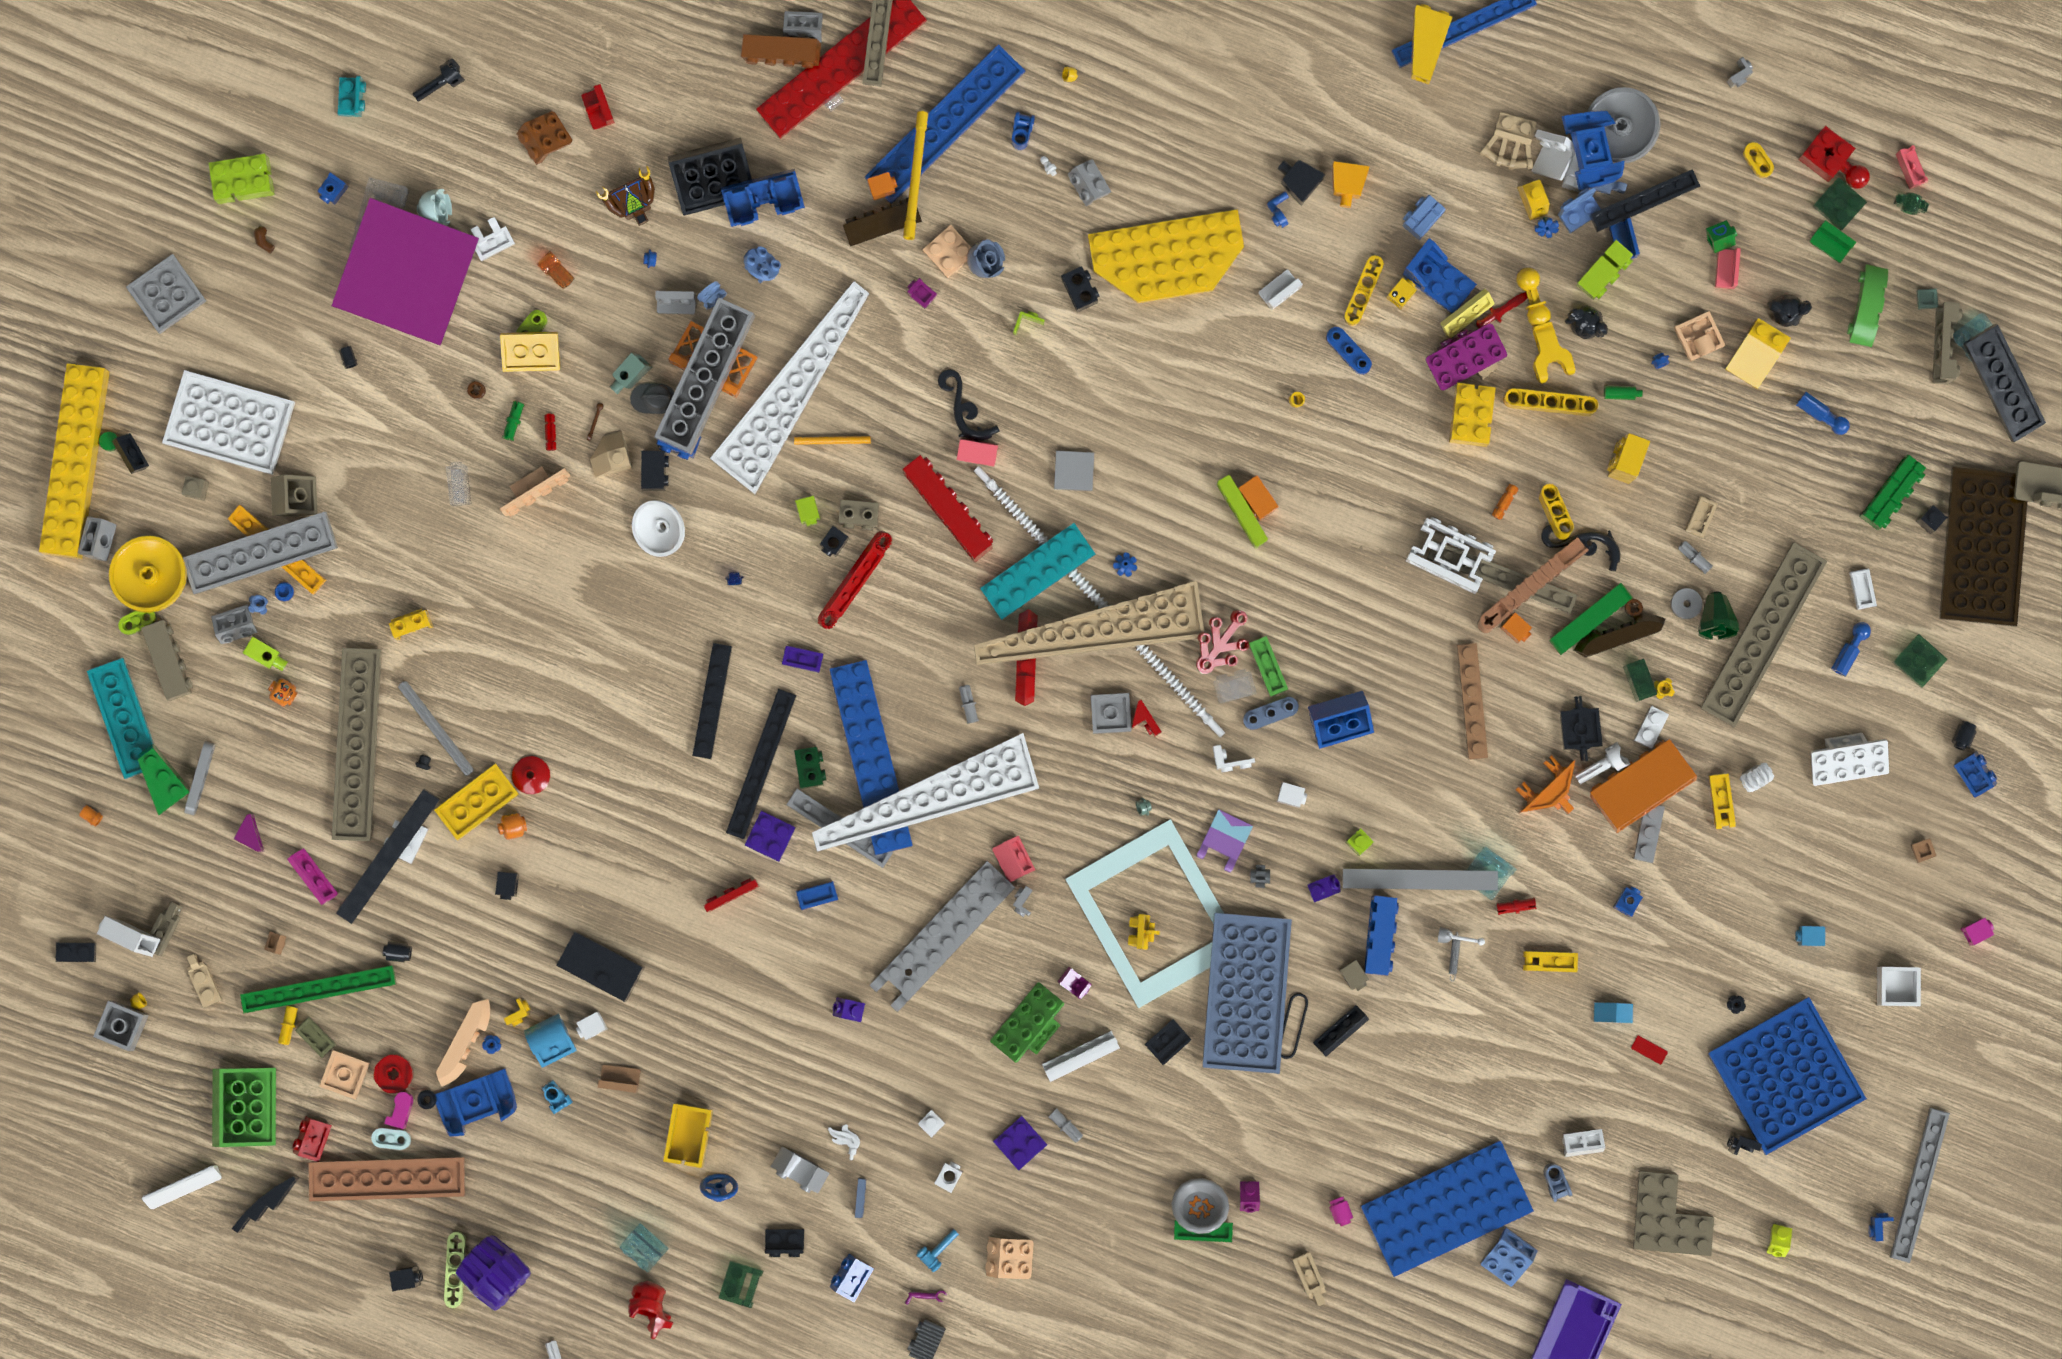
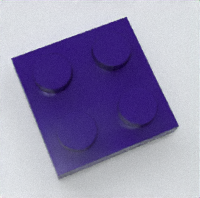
M761 811L745 846L780 862L796 827Z
M1023 1116L993 1141L1018 1171L1047 1146V1143Z

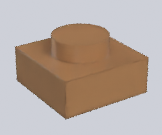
M1930 838L1911 845L1917 863L1937 856Z
M270 931L264 950L281 955L285 946L286 936Z

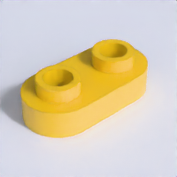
M1755 142L1749 143L1743 150L1745 160L1756 176L1759 178L1769 177L1774 170L1772 161L1760 144ZM1753 150L1756 155L1751 156L1749 151ZM1764 166L1766 168V172H1762L1760 170V167Z

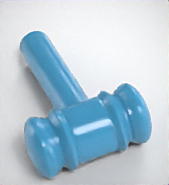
M953 1229L931 1252L927 1250V1247H922L917 1252L916 1257H919L928 1269H931V1272L937 1271L942 1263L936 1257L959 1234Z

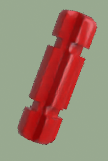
M548 413L544 415L546 423V450L555 451V415Z

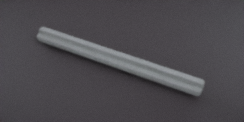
M407 681L400 683L398 686L400 691L464 775L471 774L474 771L473 767Z

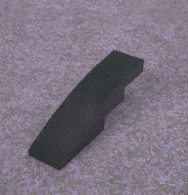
M293 1176L259 1198L231 1229L236 1233H240L250 1219L257 1222L268 1208L277 1210L299 1177Z

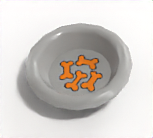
M1204 1178L1190 1179L1181 1184L1175 1191L1171 1203L1172 1212L1178 1224L1187 1231L1197 1234L1210 1233L1218 1229L1227 1219L1229 1212L1228 1197L1222 1187L1214 1181Z

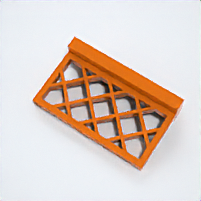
M690 321L674 352L671 353L668 359L671 364L684 371L690 360L689 358H691L694 352L692 343L698 342L700 339L691 340L689 333L692 327L698 329L701 334L704 330L702 326ZM690 344L692 354L684 356L678 353L682 346ZM742 348L739 351L742 354H738L736 357L739 368L729 372L731 374L740 371L742 378L737 385L730 380L728 375V379H726L721 390L734 398H737L741 387L758 359L757 356ZM748 356L752 360L748 366L741 367L738 358Z

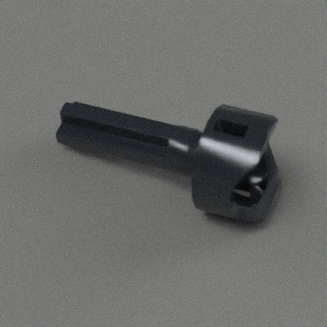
M453 58L440 65V75L413 92V96L418 102L447 83L454 88L465 81L460 74V66Z

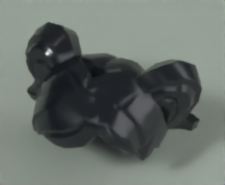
M1782 295L1767 304L1769 310L1773 311L1775 322L1784 327L1797 326L1803 315L1808 314L1812 309L1811 303L1808 300L1802 302L1793 295Z
M1584 305L1580 309L1571 310L1568 313V318L1565 320L1566 324H1571V329L1575 335L1582 339H1591L1595 336L1602 338L1608 333V326L1603 322L1602 313L1588 305Z

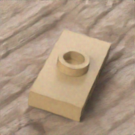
M1700 496L1685 532L1703 539L1718 503Z

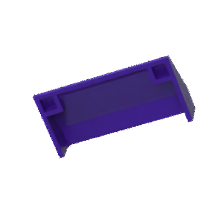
M1566 1279L1531 1359H1598L1622 1304Z

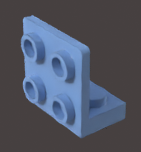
M1595 188L1582 190L1575 200L1570 198L1560 207L1561 210L1558 216L1569 233L1574 232L1591 221L1590 214L1601 210L1593 198V194L1596 192Z
M1506 1228L1502 1232L1498 1243L1481 1262V1266L1512 1287L1533 1263L1538 1250Z

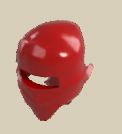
M648 1280L634 1285L631 1293L633 1298L629 1299L628 1314L631 1318H634L636 1314L647 1316L650 1321L647 1326L648 1331L651 1332L650 1338L655 1339L662 1328L671 1329L673 1321H670L671 1315L663 1312L662 1302L666 1290L659 1284Z

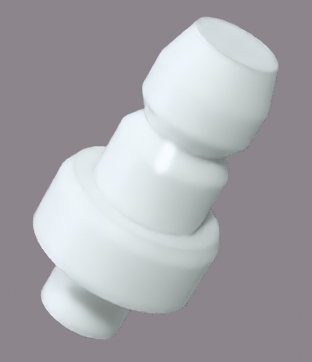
M1041 157L1040 161L1045 167V172L1052 176L1056 175V166L1051 164L1047 157Z

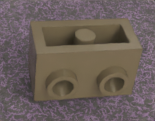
M841 500L839 525H843L842 528L854 529V526H861L862 530L873 531V528L878 527L879 503Z

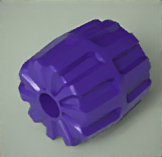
M489 1235L477 1244L464 1258L455 1274L475 1297L492 1310H498L508 1302L510 1297L517 1293L518 1288L525 1284L526 1280L530 1277L531 1271L510 1247L496 1236Z

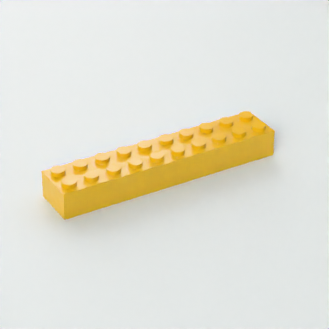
M68 363L66 365L39 552L44 555L82 559L83 555L78 554L90 510L99 438L110 371L105 368Z

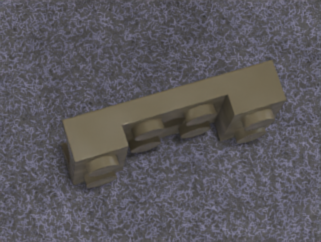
M1944 302L1943 308H1936L1932 384L1948 385L1959 376L1960 366L1957 365V360L1950 359L1953 354L1950 338H1953V326L1962 318V309L1959 308L1960 303Z

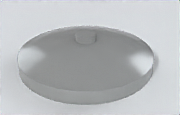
M1626 87L1611 89L1596 98L1587 111H1607L1616 124L1604 127L1613 163L1625 161V164L1642 158L1652 149L1658 139L1661 125L1659 112L1652 100L1639 90Z

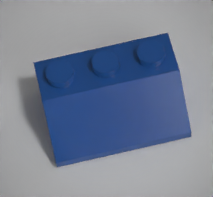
M1363 691L1308 706L1311 724L1319 749L1374 733L1369 704Z

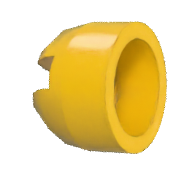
M1064 67L1062 72L1063 81L1074 82L1078 78L1077 70L1073 67Z
M1294 392L1289 397L1290 405L1295 408L1301 407L1305 403V396L1301 392Z
M140 992L130 999L131 1006L134 1009L139 1010L147 1006V1001Z

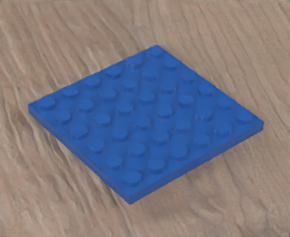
M1810 997L1801 1000L1708 1052L1711 1061L1756 1141L1762 1144L1761 1150L1764 1155H1768L1867 1099Z

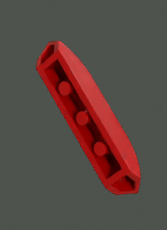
M1029 609L1020 613L1018 633L1037 628L1038 615ZM1036 658L1017 660L1015 701L1023 706L1034 702Z

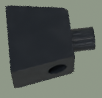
M1284 160L1277 168L1285 175L1281 184L1301 206L1325 177L1323 172L1301 160H1298L1294 166H1291Z

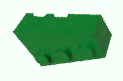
M154 743L138 754L140 768L159 816L190 793V787Z

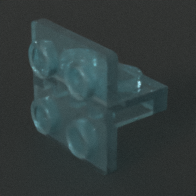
M641 1223L628 1235L620 1246L623 1253L632 1258L646 1272H649L669 1249Z

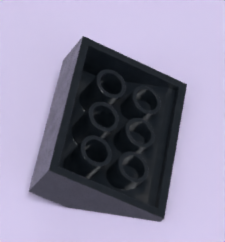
M741 137L667 156L683 216L724 206L725 202L721 187L752 180Z

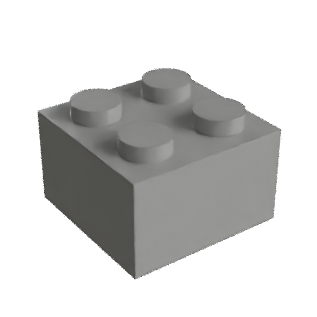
M108 1001L93 1037L124 1050L134 1051L149 1015L118 1002Z

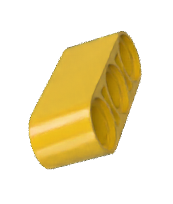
M1546 484L1539 493V501L1555 536L1558 539H1567L1574 529V524L1558 488L1553 484ZM1544 492H1551L1553 497H1546L1544 495ZM1552 509H1558L1561 514L1555 515ZM1559 526H1566L1568 532L1561 531Z

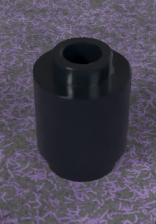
M1962 721L1958 725L1952 739L1954 747L1962 751L1970 749L1977 733V726L1970 722Z
M390 941L387 945H384L383 956H386V961L405 963V961L411 960L412 946H408L406 943Z

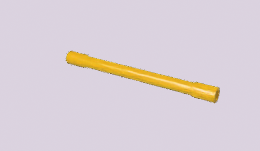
M918 111L916 117V135L903 238L906 240L915 239L916 212L925 131L928 121V113L925 111Z

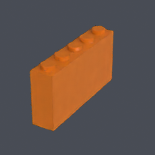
M1670 739L1666 742L1662 740L1656 744V749L1650 753L1646 751L1641 754L1639 760L1635 763L1629 762L1630 765L1623 768L1624 770L1617 774L1615 772L1611 774L1605 783H1598L1592 787L1590 792L1591 799L1616 833H1619L1696 781L1697 775Z

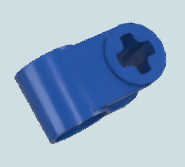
M1018 111L1016 112L1012 133V145L1015 149L1023 150L1028 146L1035 115L1028 116L1020 114ZM1022 136L1025 138V141L1018 143L1015 141V138Z

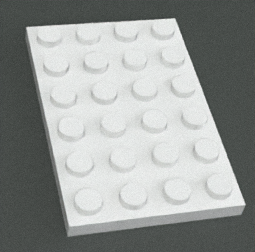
M184 370L162 443L274 475L295 402Z

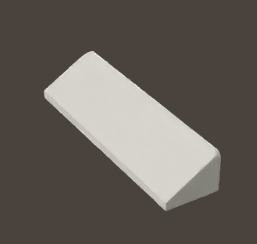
M212 1165L143 1196L142 1200L150 1209H155L218 1181L222 1176L218 1166Z

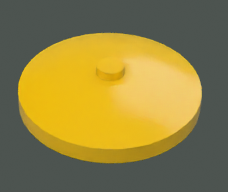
M141 536L126 542L115 553L109 568L110 586L117 599L128 608L144 613L157 612L173 604L181 595L187 579V569L182 554L170 542L155 536Z

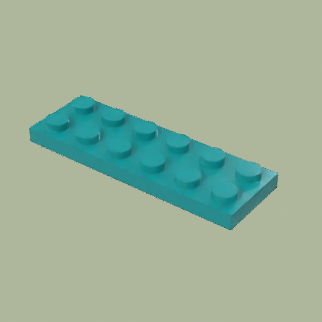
M1073 523L980 589L1001 620H1003L1095 556L1096 553L1077 525Z
M121 658L88 670L87 674L123 777L128 779L142 774L138 762V754L154 742L125 659Z

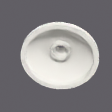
M661 500L648 501L636 510L632 519L634 538L638 545L650 555L657 557L671 555L680 548L684 541L685 526L679 512L667 502Z

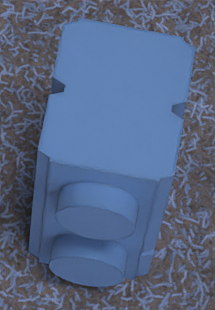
M1428 195L1426 198L1422 196L1415 204L1417 208L1414 212L1409 211L1403 218L1405 222L1402 226L1418 240L1427 233L1446 210L1431 195Z

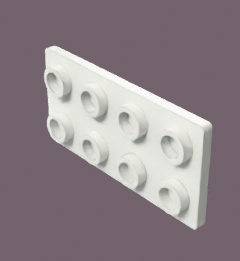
M1863 733L1827 738L1825 739L1826 749L1811 751L1812 783L1814 786L1889 773L1888 741L1886 739L1868 742Z

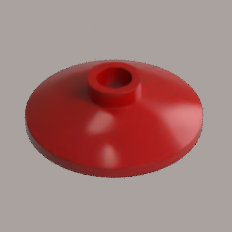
M524 757L515 764L512 771V780L519 791L530 795L542 792L549 784L550 769L546 762L538 757ZM530 771L534 773L531 779L527 777V773Z

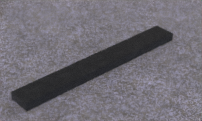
M781 689L777 691L726 833L745 839L797 696Z
M425 788L421 791L336 912L337 915L351 924L354 922L437 805L440 798Z

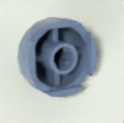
M988 239L974 244L969 250L967 263L971 272L980 278H993L1000 275L1004 270L1002 266L1003 261H1005V254L997 242H992Z

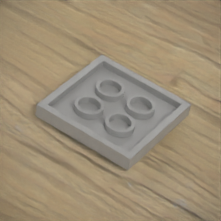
M174 254L126 286L159 334L206 302V299Z

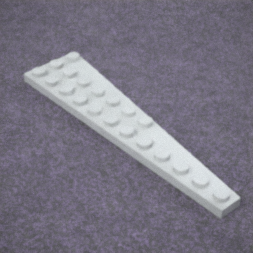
M853 282L710 458L753 494H756L869 295L856 282Z
M1022 733L812 832L817 852L1039 789L1024 734Z

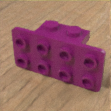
M1488 323L1475 331L1465 329L1457 333L1458 337L1453 340L1448 338L1440 343L1441 346L1437 348L1438 351L1425 358L1440 390L1444 391L1507 357V352L1493 324Z

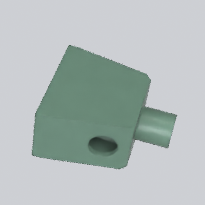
M631 353L612 374L616 380L609 387L616 394H619L624 387L631 389L652 366L640 354Z

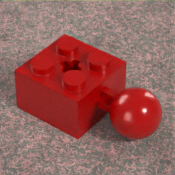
M1826 125L1798 159L1828 183L1839 170L1845 174L1847 184L1854 189L1865 187L1870 180V173L1865 166H1852L1847 162V159L1856 148ZM1826 151L1830 153L1828 157L1825 156Z

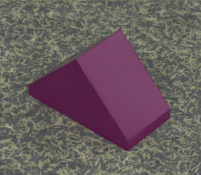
M248 814L236 833L234 840L257 852H264L255 816Z

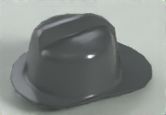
M644 383L633 389L630 401L633 408L640 413L664 414L675 392L665 384Z

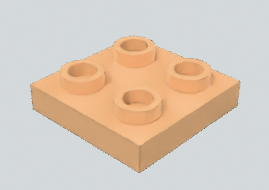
M1710 311L1674 327L1690 362L1726 346Z

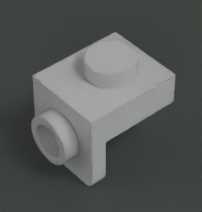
M1744 57L1737 61L1741 71L1730 77L1727 81L1730 88L1735 85L1737 88L1742 86L1753 73L1751 63L1745 60Z

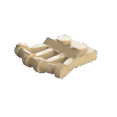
M1500 112L1494 135L1480 152V155L1486 156L1496 164L1495 166H1506L1509 170L1519 168L1533 169L1530 145L1537 122ZM1497 139H1502L1497 156L1489 149ZM1507 141L1515 143L1511 160L1503 158ZM1520 145L1525 146L1526 160L1516 161Z

